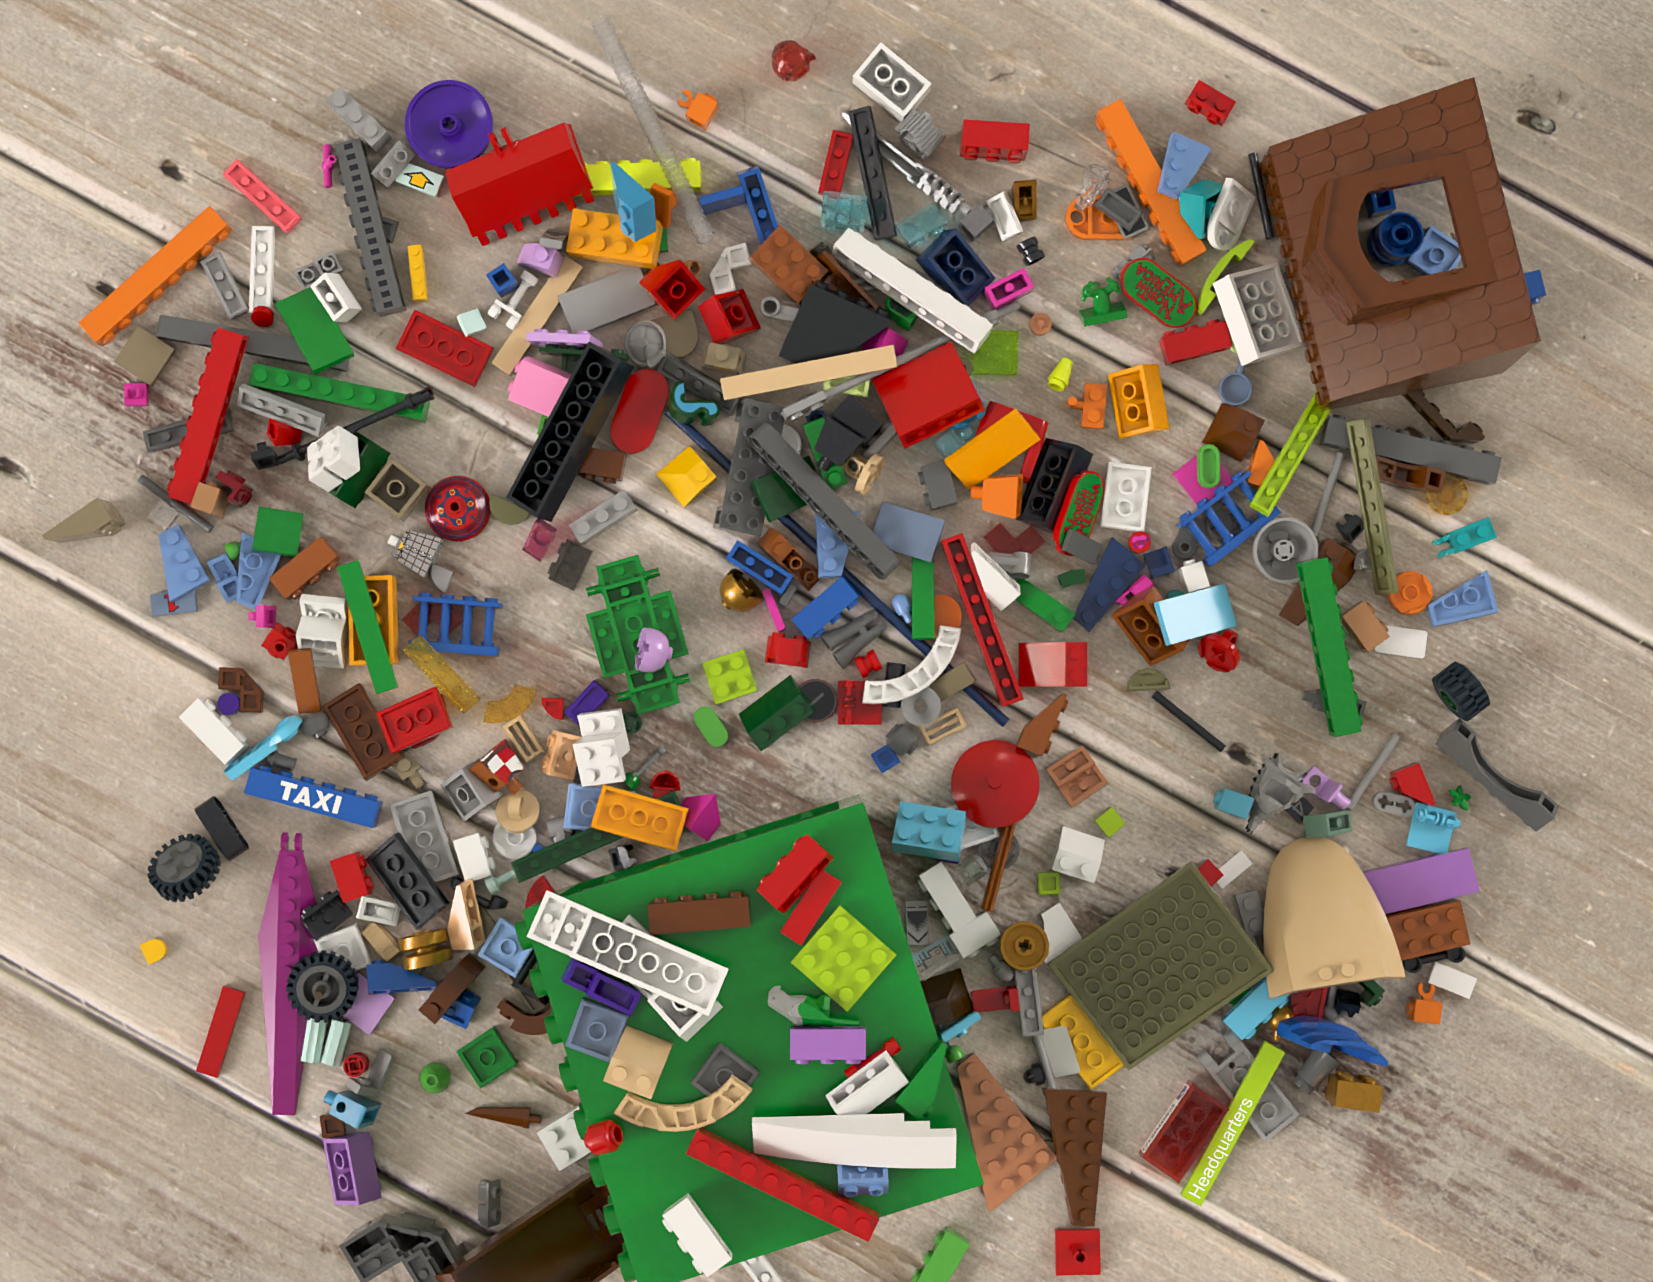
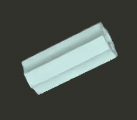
M312 1018L307 1021L301 1061L309 1063L321 1062L328 1022L324 1023V1020H320L319 1023L314 1022L315 1019Z
M332 1019L321 1060L322 1063L329 1066H341L352 1023L348 1020L337 1019L334 1021Z

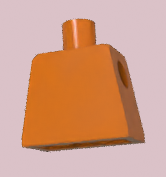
M1023 474L987 477L983 480V486H972L971 499H981L983 511L1016 519L1021 515Z

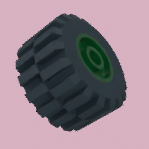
M1458 662L1451 663L1432 678L1434 689L1443 703L1453 714L1466 722L1490 705L1489 696L1481 682L1468 668Z

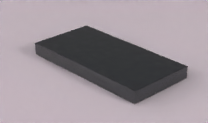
M399 832L395 833L365 859L415 930L423 927L450 904Z

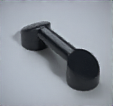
M454 876L452 877L450 881V886L452 887L454 892L456 890V886L461 884L465 880ZM476 894L478 905L490 910L504 909L509 902L507 899L495 894L492 895L490 900Z
M1462 947L1406 959L1403 960V967L1410 973H1417L1421 970L1422 964L1448 959L1453 963H1460L1465 958V950Z

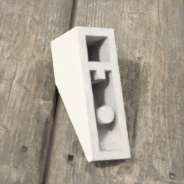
M973 542L971 544V554L988 603L1002 611L1021 594L1020 585Z

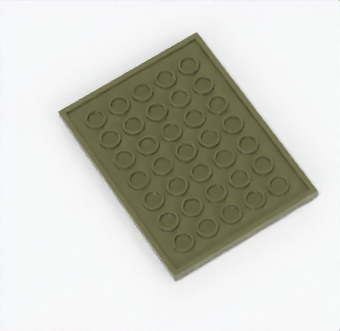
M1192 861L1048 963L1128 1070H1131L1274 971L1270 963Z

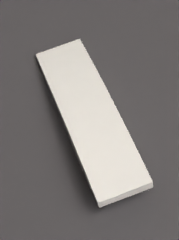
M546 891L527 935L528 938L569 955L574 959L707 1016L711 1013L729 970L724 966L550 891Z
M904 1113L752 1117L753 1147L756 1154L819 1163L866 1167L956 1168V1128L930 1129V1121H904Z

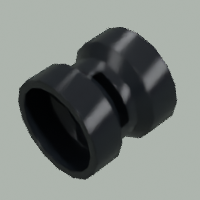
M1036 236L1026 239L1016 246L1018 252L1024 256L1023 262L1025 266H1030L1045 257L1043 250L1038 249L1039 242Z

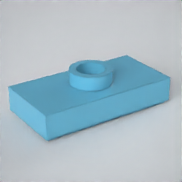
M972 1011L937 1033L939 1042L941 1039L947 1042L954 1036L959 1038L969 1031L967 1028L981 1019L978 1012Z

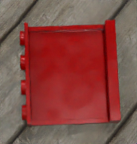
M952 342L941 345L872 380L904 449L985 410Z

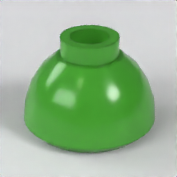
M429 1063L420 1072V1085L429 1093H440L450 1083V1072L441 1063Z

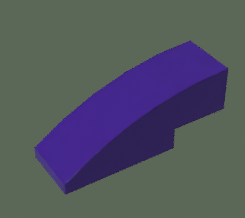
M572 957L561 977L564 983L629 1016L632 1015L642 996L641 992L619 979Z

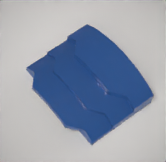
M1296 1016L1279 1021L1276 1035L1309 1049L1330 1053L1331 1046L1333 1045V1048L1364 1061L1388 1066V1061L1380 1054L1379 1050L1369 1046L1356 1031L1315 1016Z

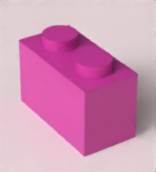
M1022 268L985 287L983 293L991 309L995 310L1031 293L1034 286L1025 268Z

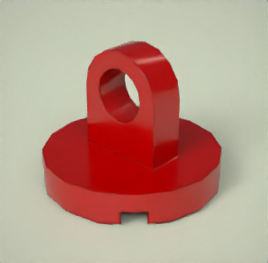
M1228 629L1222 636L1207 634L1198 644L1200 657H1204L1207 660L1206 664L1216 671L1227 673L1230 670L1233 671L1240 661L1239 652L1235 647L1238 633Z

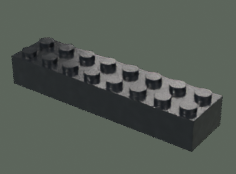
M588 342L507 494V499L536 518L552 522L634 369L633 365L603 347Z

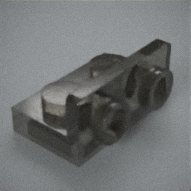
M568 539L565 543L562 542L557 551L559 557L556 563L552 562L547 574L550 575L548 579L575 591L593 551Z

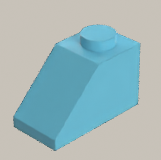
M1221 788V791L1216 792L1213 803H1215L1214 808L1238 818L1247 819L1255 798Z

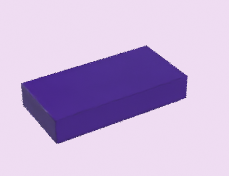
M593 680L564 713L579 725L578 715L580 713L597 711L611 694Z

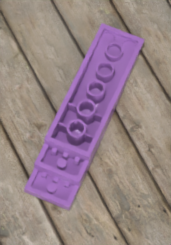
M1462 848L1447 853L1442 852L1422 858L1418 857L1362 871L1375 892L1385 914L1480 891L1469 848Z

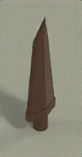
M477 1107L464 1113L527 1129L530 1128V1123L540 1124L542 1115L531 1114V1107Z

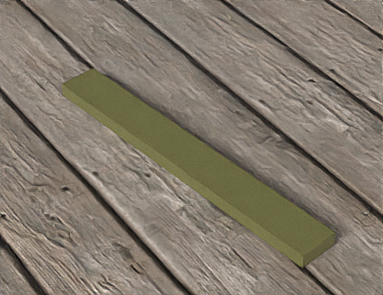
M1370 419L1348 421L1346 424L1375 594H1394L1399 592Z

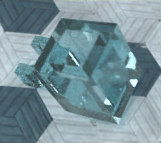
M968 426L957 436L951 429L939 438L933 446L945 459L964 446L963 443L972 437L974 432Z

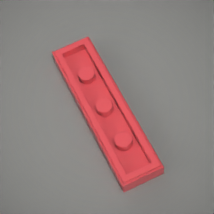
M238 159L222 174L286 234H289L302 220L293 209Z

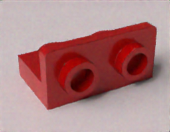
M1198 80L1185 105L1188 106L1187 108L1195 114L1200 113L1207 117V121L1211 124L1222 126L1236 101Z

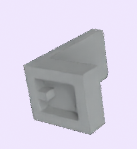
M380 1048L368 1077L348 1078L345 1086L358 1095L378 1098L395 1057L385 1049Z

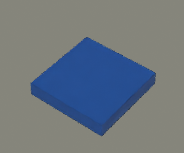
M742 186L699 198L703 215L746 204Z

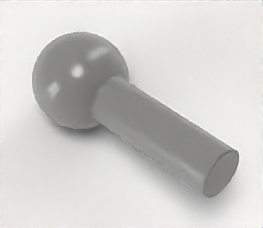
M1337 986L1328 987L1326 1004L1324 1006L1322 1018L1334 1021L1338 1017L1335 1011Z

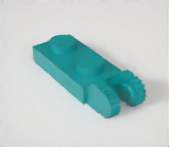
M1487 517L1446 533V536L1433 540L1432 543L1433 545H1440L1449 540L1451 548L1442 550L1437 554L1438 558L1482 544L1497 538L1490 518Z

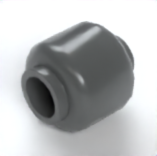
M896 724L885 736L888 738L886 741L887 746L899 756H903L906 753L911 755L918 747L916 744L918 735L906 724Z

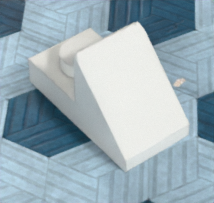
M362 896L356 918L396 926L401 909L395 902L380 900L371 896Z

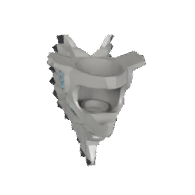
M1274 753L1273 758H1268V756L1262 757L1264 764H1262L1260 770H1257L1258 775L1253 778L1254 784L1250 786L1251 792L1249 797L1255 799L1250 809L1251 813L1248 824L1245 828L1247 830L1246 833L1249 835L1254 832L1259 824L1264 823L1269 816L1274 814L1280 815L1282 810L1290 808L1291 804L1296 803L1304 793L1315 794L1316 792L1313 786L1301 783L1303 782L1302 777L1307 775L1306 771L1303 770L1295 774L1286 773L1282 765L1281 755L1278 753Z

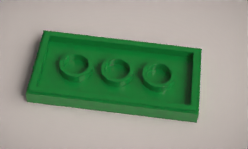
M311 287L275 303L278 312L314 375L354 357V352L338 324L332 320Z

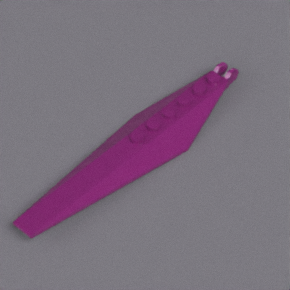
M282 832L281 850L279 851L258 934L272 1115L296 1114L304 1067L301 1057L308 1020L305 1019L306 1016L303 1014L299 1016L297 1014L298 1010L291 1007L292 1002L291 1000L288 1001V992H286L287 980L299 960H302L305 955H311L312 952L317 951L319 953L314 938L300 922L303 915L302 911L311 904L313 906L317 905L304 857V850H302L303 836L301 833H296L294 837L295 850L288 849V833Z

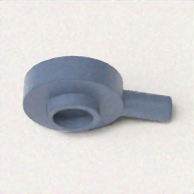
M1240 359L1236 372L1226 375L1218 386L1220 399L1229 406L1244 404L1252 394V384L1248 377L1244 375L1247 365L1242 366Z

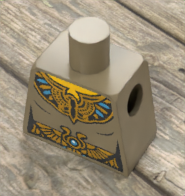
M709 342L705 348L701 368L740 375L743 374L747 355L740 348Z

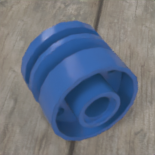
M1396 212L1390 214L1376 225L1368 235L1367 248L1369 254L1374 261L1383 266L1392 267L1400 265L1421 247L1424 238L1422 225L1416 217L1409 213Z

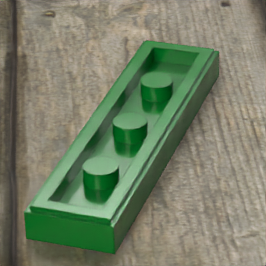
M912 557L913 640L935 639L934 559L932 563Z

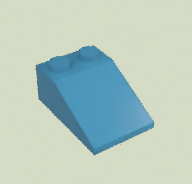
M612 162L610 165L613 197L620 221V228L625 236H629L634 242H637L656 231L654 197L620 166Z

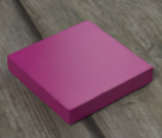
M1197 455L1172 474L1195 504L1205 497L1209 500L1215 495L1213 491L1222 484L1227 486L1232 482L1230 474L1220 463V482L1218 485L1211 489L1201 487L1197 480Z

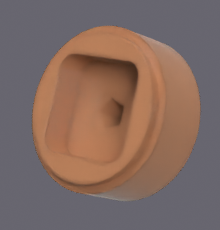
M1045 313L1033 315L1029 322L1031 332L1038 336L1047 334L1052 326L1050 317Z

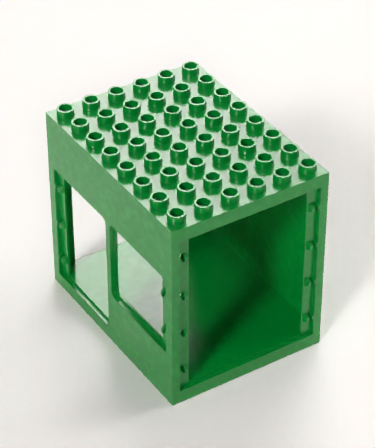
M859 794L553 892L620 922H623L630 914L649 932L648 904L654 902L653 898L668 897L669 901L679 900L678 896L693 895V899H702L703 894L718 893V897H727L728 892L743 891V895H749L750 927L653 934L661 940L724 966L729 970L716 998L723 1008L687 1042L677 1035L647 1001L648 998L642 994L632 1015L629 1016L626 1026H631L670 1041L673 1045L652 1098L648 1099L638 1094L635 1095L655 1103L671 1105L686 1104L706 1097L705 1094L691 1085L690 1081L719 1042H721L759 1070L760 1073L750 1085L753 1088L752 1092L734 1111L702 1128L754 1152L752 1117L837 1115L825 1095L848 1079L844 1070L852 1064H847L846 1060H836L835 1064H821L820 1060H810V1064H796L795 1060H790V1026L796 1025L768 1006V995L770 989L774 986H781L780 990L784 991L787 995H807L817 999L821 995L826 994L796 968L791 961L839 905L896 953V956L848 1012L831 998L830 1018L859 1021V1026L866 1027V1058L884 1047L883 1043L894 1037L902 1050L892 1056V1058L908 1080L939 1043L868 815ZM808 834L834 857L824 871L842 883L802 945H799L780 931L806 890L785 913H782L757 891V888L760 886L759 883L762 878L774 871L779 859L791 852L796 840ZM543 899L522 910L524 918H521V921L515 922V930L522 950L534 948L538 964H536V968L529 970L536 996L539 998L548 995L552 1006L550 1015L544 1017L549 1040L552 1045L563 1042L566 1051L565 1062L559 1064L563 1086L567 1093L578 1090L581 1100L579 1110L573 1112L578 1134L581 1140H584V1135L590 1124L605 1120L615 1122L620 1126L623 1133V1141L616 1152L594 1155V1157L588 1159V1164L595 1186L598 1188L607 1185L610 1196H608L609 1205L603 1206L604 1218L609 1233L614 1235L622 1232L624 1238L622 1243L623 1252L618 1254L619 1266L624 1281L680 1282L704 1274L703 1272L700 1274L692 1264L693 1257L689 1252L684 1253L677 1243V1240H679L674 1231L670 1233L662 1222L664 1210L687 1193L690 1194L733 1253L732 1260L721 1268L842 1230L686 1155L689 1144L697 1129L678 1132L658 1131V1129L637 1126L614 1114V1111L628 1091L603 1081L610 1063L565 1047L582 998L609 1008L612 1007L587 996L586 993L562 981L561 977L571 959L569 955L527 937ZM609 974L636 989L630 982ZM945 1058L935 1101L932 1103L935 1107L926 1118L922 1116L919 1121H930V1129L956 1128V1168H888V1193L880 1196L862 1194L855 1197H847L878 1212L879 1218L984 1185ZM900 1090L867 1113H904V1121H918L895 1102L894 1097ZM758 1154L838 1193L837 1164Z

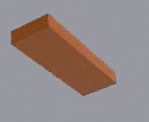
M311 648L289 650L288 657L298 713L321 711L322 707Z

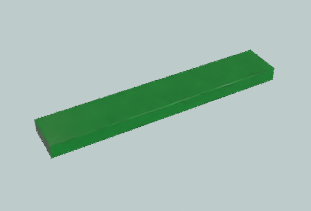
M357 560L338 566V573L375 692L380 694L399 688L360 561Z

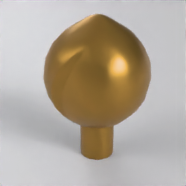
M1285 1005L1280 1009L1276 1007L1271 1012L1273 1016L1267 1021L1269 1027L1274 1030L1272 1039L1275 1041H1281L1282 1038L1276 1035L1279 1021L1294 1017L1292 1011Z

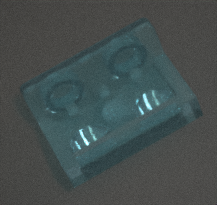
M932 202L897 223L895 227L908 248L912 246L917 248L926 242V238L932 234L935 237L944 232L947 220L941 216Z

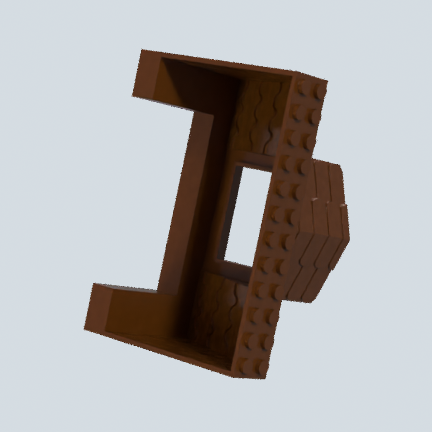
M1474 77L1269 146L1262 162H1260V170L1262 175L1266 177L1265 191L1267 196L1271 197L1270 212L1272 217L1275 216L1276 218L1275 232L1276 236L1280 237L1282 243L1280 245L1281 257L1285 258L1288 265L1285 266V274L1287 279H1291L1290 295L1292 300L1296 302L1295 316L1297 321L1301 323L1300 337L1302 342L1306 343L1305 358L1307 363L1311 365L1310 379L1312 384L1316 386L1315 400L1317 405L1321 406V411L1502 374L1541 341ZM1442 180L1464 268L1451 269L1449 271L1390 283L1369 264L1359 243L1357 230L1358 215L1365 196Z

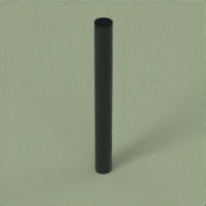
M1255 152L1248 156L1265 238L1269 240L1275 237L1258 155Z
M1156 691L1151 698L1219 752H1222L1226 747L1224 743L1161 693Z

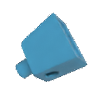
M329 1090L324 1097V1103L332 1106L329 1111L330 1115L357 1129L373 1125L381 1107L380 1103L349 1090L338 1093Z

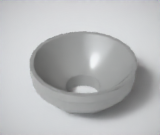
M926 687L919 693L903 699L901 711L909 723L915 726H927L938 718L941 711V701L935 691ZM917 700L926 702L927 709L924 713L915 711L914 704Z

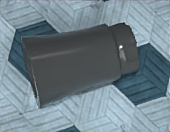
M1313 1050L1297 1072L1298 1075L1292 1081L1310 1095L1314 1088L1317 1089L1322 1081L1341 1065V1062L1331 1053Z

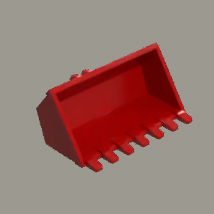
M565 122L513 141L507 128L504 127L501 129V134L507 143L506 145L500 146L496 135L492 132L488 137L494 150L445 171L452 199L465 220L472 237L477 236L482 246L490 244L486 234L490 230L494 229L499 239L507 237V232L503 225L512 222L517 232L524 230L521 218L527 215L530 216L534 225L540 224L542 219L538 211L547 208L552 218L559 216V211L555 204L561 201L565 202L569 211L577 208L573 199L576 195L582 194L587 204L594 201L590 191L593 189V185L572 125Z

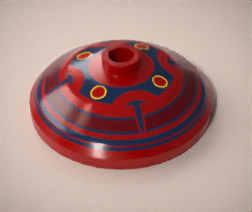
M465 476L447 477L435 484L426 498L425 515L427 522L432 530L444 539L457 542L470 540L484 530L490 519L489 496L485 489L471 478ZM455 503L459 504L457 511L452 510V505Z

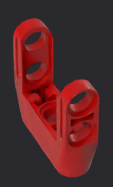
M989 401L986 413L980 421L975 437L1014 409ZM1019 411L1041 439L1029 447L1020 470V474H1023V483L1028 484L1049 423Z

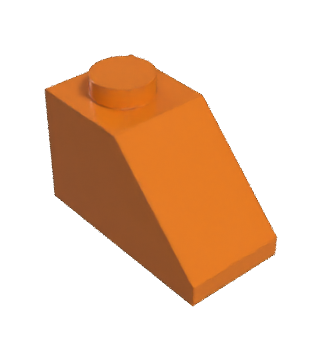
M1262 440L1255 443L1248 468L1251 475L1245 479L1251 487L1258 489L1275 461Z

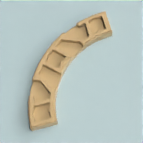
M732 1074L712 1094L694 1102L676 1105L648 1101L628 1091L614 1111V1114L637 1126L658 1129V1131H688L712 1124L728 1113H731L747 1098L753 1088Z

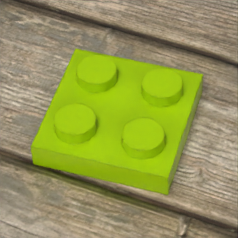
M744 649L702 663L716 705L758 691Z

